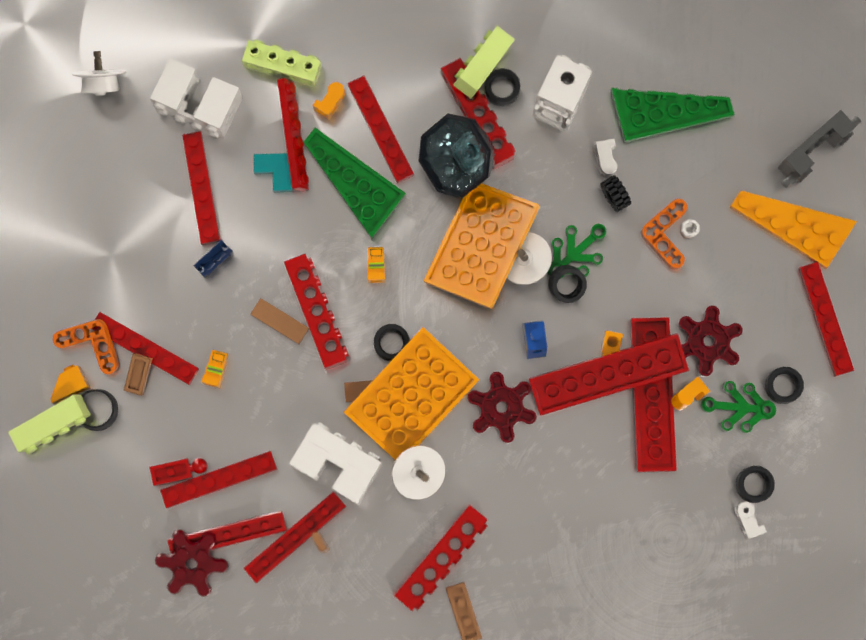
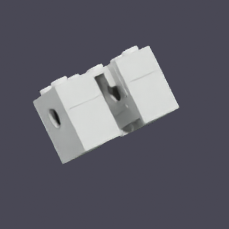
M557 55L537 95L533 117L567 132L586 92L592 70H589L590 68L585 64L572 62V59L565 55Z
M169 58L150 98L153 106L157 109L156 112L164 116L169 114L180 123H184V121L190 123V126L196 130L201 131V129H204L212 137L218 138L220 136L224 138L243 99L240 89L212 77L201 102L192 99L200 81L199 78L194 76L196 69Z
M313 423L292 458L290 465L317 481L329 461L343 470L332 489L359 505L382 466L380 457L372 452L369 454L362 451L363 447L354 442L350 445L345 442L346 438L336 432L333 435L329 432L330 430L327 426L321 423L318 425Z

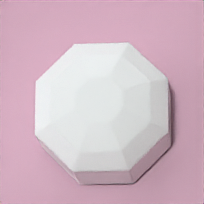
M687 219L681 224L680 232L685 238L692 239L699 233L700 225L696 220Z

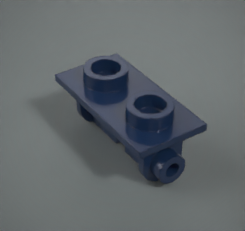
M220 240L193 266L205 278L207 275L210 276V273L228 256H231L233 251Z

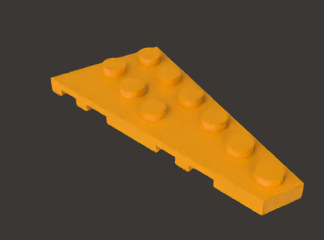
M740 191L730 206L737 213L815 263L818 262L825 269L828 268L857 222L745 191Z

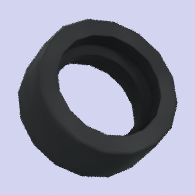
M496 69L486 78L485 95L495 105H510L519 96L520 80L510 69ZM506 77L511 80L514 87L511 95L505 98L494 95L491 85L496 78Z
M562 265L551 273L548 287L550 292L559 301L573 303L584 295L587 288V280L584 274L576 267ZM567 273L574 274L578 279L576 289L568 295L560 293L557 288L559 279Z
M397 324L382 326L374 336L375 351L386 361H391L399 352L389 354L382 349L380 340L385 333H398L403 339L402 348L410 341L407 331Z
M780 367L768 375L765 381V390L772 401L779 404H788L801 396L804 390V381L797 370L791 367ZM787 374L794 379L796 386L790 396H780L775 392L773 382L778 375Z
M762 466L745 468L736 479L738 494L743 500L750 503H759L767 500L775 488L773 475ZM758 473L765 478L767 483L766 489L761 495L752 496L745 490L744 480L749 474Z

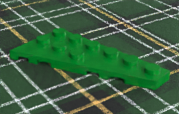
M611 88L625 143L731 118L735 115L730 97L695 96V94L682 95L671 92L635 91L634 89L620 90L618 88Z
M314 128L305 139L304 145L368 235L373 239L405 197L406 193L320 130Z

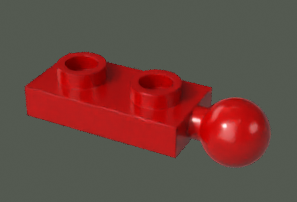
M187 458L151 466L150 472L153 486L192 478V471L198 474L204 473L207 469V462L202 458H197L190 464Z

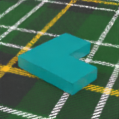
M254 154V174H273V192H292L288 154Z

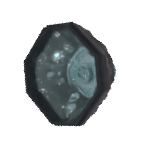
M447 113L422 134L418 161L437 192L463 198L490 176L491 170L495 166V149L489 136L481 129L475 119Z

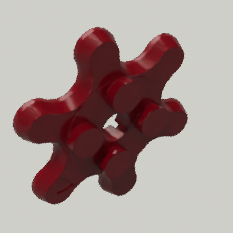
M714 305L707 307L705 318L701 322H695L689 316H684L679 320L680 328L688 334V341L681 344L685 358L696 356L700 362L699 373L703 376L711 375L713 364L716 360H724L727 364L733 366L739 362L740 358L731 349L730 342L733 338L739 337L742 334L743 328L738 323H733L729 326L722 325L719 322L720 311ZM704 337H712L714 340L713 345L706 346Z
M493 372L490 375L491 388L488 392L481 393L473 390L468 394V401L481 408V416L474 421L473 429L477 433H483L489 427H496L500 431L501 440L505 443H510L515 437L513 432L515 423L522 421L526 424H533L536 421V413L523 406V398L531 392V386L528 382L523 381L516 387L509 388L504 383L502 373ZM500 402H504L507 405V411L504 413L497 411L496 406Z
M174 531L172 540L176 546L175 551L171 554L160 553L155 557L156 566L168 568L173 573V578L167 585L168 591L171 594H178L183 586L191 584L196 588L200 596H208L211 593L208 576L213 572L224 573L228 569V562L225 559H217L211 555L210 551L216 542V536L211 532H207L198 542H191L188 540L185 531ZM194 559L197 562V566L190 569L186 566V561Z

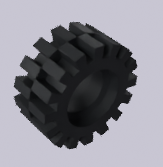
M613 175L600 183L605 198H607L608 203L611 204L615 211L619 212L631 205V198L618 177Z

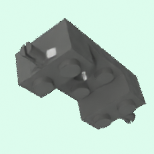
M842 110L836 113L780 164L778 169L786 176V179L781 184L787 188L797 180L802 182L813 171L811 167L815 164L808 155L825 140L833 148L838 144L840 146L845 144L854 135L852 131L861 123L860 118L855 116L853 120H850Z

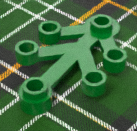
M595 224L591 229V234L576 248L575 236L577 228L573 225L568 226L565 231L567 235V256L561 260L563 240L560 238L553 239L551 244L553 248V261L547 273L550 277L553 268L568 265L572 261L592 262L594 265H600L603 261V256L600 253H581L595 240H601L605 237V226ZM570 228L574 229L575 233L572 235L568 233V229ZM595 230H600L601 235L597 236ZM559 241L561 243V246L556 247L554 245V242ZM599 256L601 261L595 262L594 257ZM582 265L579 268H577L579 270L582 268L586 269L587 273L584 276H588L589 268L587 266Z
M733 381L726 382L723 389L737 403L715 401L712 397H705L700 403L701 409L706 413H710L715 409L737 411L729 419L721 422V428L724 431H730L733 425L748 412L756 414L749 421L741 423L740 430L743 433L750 432L753 426L761 419L768 420L776 414L775 404L769 400H763L755 391V386L752 383H746L742 390L753 399L756 405L749 404L737 391L736 384ZM727 384H731L733 386V389L728 390L726 387ZM747 385L752 387L751 392L746 391ZM707 401L712 402L711 408L706 406ZM765 406L770 408L769 413L764 412ZM725 422L730 423L729 429L724 427ZM744 424L749 425L750 428L748 431L744 430Z

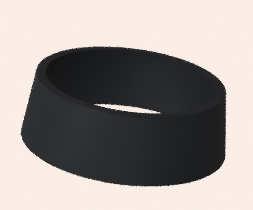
M89 390L81 395L82 398L93 391L102 392L108 396L112 403V413L110 418L102 425L90 426L85 423L81 425L91 431L105 430L115 422L118 416V403L115 397L106 390Z

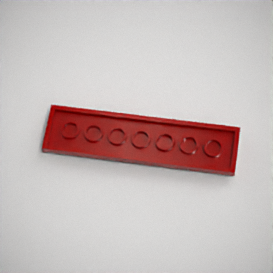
M669 317L630 319L631 347L670 335ZM672 376L633 388L637 472L677 471L674 407L671 403L673 382Z
M675 333L529 378L541 416L687 372L689 368L679 335Z

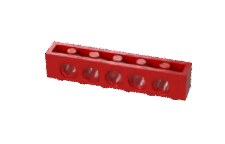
M459 58L442 67L441 75L464 117L475 119L482 130L484 126H491L493 128L492 132L485 133L489 136L492 143L500 142L502 145L501 148L495 149V166L493 169H496L514 160V153L516 151L512 143L507 142L504 128L498 126L495 112L489 110L487 106L489 102L484 94L481 95L478 90L473 100H467L465 94L453 86L457 79L455 78L460 68L465 69L467 67L462 59ZM479 109L482 110L484 114L482 116H476L474 114V111Z
M302 254L284 261L325 370L346 363V357L349 354L345 345L341 347L339 342L342 336L339 329H334L332 324L335 318L332 311H327L325 306L328 300L325 293H320L318 288L321 286L318 275H313L312 269L315 267L311 257L307 258L306 254ZM307 272L309 277L306 280H300L298 278L299 274ZM313 289L316 291L315 296L312 298L305 296L307 290ZM315 307L323 309L319 316L312 314V310ZM326 324L330 327L329 331L324 334L320 333L319 327ZM329 342L336 344L334 351L326 350V345Z
M469 505L394 596L411 611L414 608L419 610L425 602L423 597L427 593L431 595L438 587L435 584L438 579L441 578L443 580L450 572L448 567L452 563L456 565L463 557L460 554L464 548L469 549L475 542L473 537L477 532L481 535L488 525L485 524L487 519ZM466 523L471 524L473 527V532L469 535L464 534L462 531V526ZM453 538L458 539L461 543L460 548L457 550H453L449 545L450 540ZM441 553L448 556V562L445 565H440L437 562V556ZM431 568L435 571L436 576L433 580H427L424 577L426 569ZM414 584L422 585V594L414 595L411 591Z

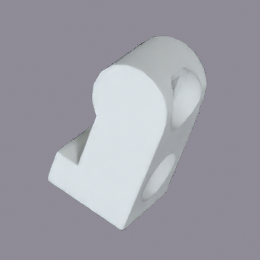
M614 139L598 141L594 145L599 171L606 178L613 176L617 170V162L613 159L612 150L616 146Z
M743 502L736 507V516L745 540L767 533L764 525L758 526L754 516L755 508L753 504Z

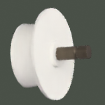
M93 51L95 70L72 73V76L82 77V93L106 95V92L119 91L117 75L124 74L126 71L102 69L101 51Z
M528 232L521 249L517 252L518 255L507 279L516 284L527 285L539 281L546 275L551 266L552 253L548 243L541 236Z
M414 446L405 450L395 461L392 470V479L396 489L403 496L415 500L433 495L440 488L445 477L443 459L435 450L426 446Z

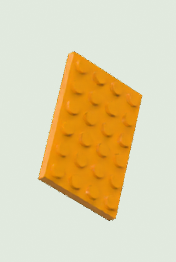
M481 183L463 197L423 281L492 309L518 255L517 252L521 249L538 213L539 204Z
M422 327L346 408L344 413L396 461L405 450L419 446L479 379Z

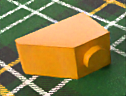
M70 365L63 369L64 372L59 374L50 399L52 404L56 405L72 395H78L90 389V385L81 367L78 365Z

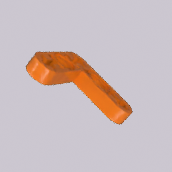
M683 199L673 200L645 224L641 231V236L669 268L674 270L681 268L685 259L683 254L663 232L687 211V204ZM674 204H676L677 206L681 204V211L678 210L672 216L671 212L676 207ZM666 215L669 218V224L662 225L659 222V217ZM655 224H656L657 227H659V228H657V229L653 232V235H654V236H652V235L647 236V235H646V232H647V229H646V228H648L649 230H651V229L655 226ZM659 242H666L668 249L660 251L658 249ZM671 249L673 250L671 255L674 258H680L678 261L679 265L677 263H671L673 259L670 255L667 258L665 257V255L668 254Z
M103 320L89 321L60 330L53 335V343L58 348H65L91 340L101 371L105 374H111L118 370L119 361L107 325ZM96 325L101 327V330H99V332H89V329L95 327ZM78 328L84 332L83 339H79L75 334ZM70 335L71 337L70 339H67L64 342L59 340L61 336L64 337ZM100 342L107 344L108 349L106 352L99 349ZM110 353V356H109V357H105V358L102 357V356H105V355H107V354ZM108 362L113 363L111 369L110 367H106V364Z

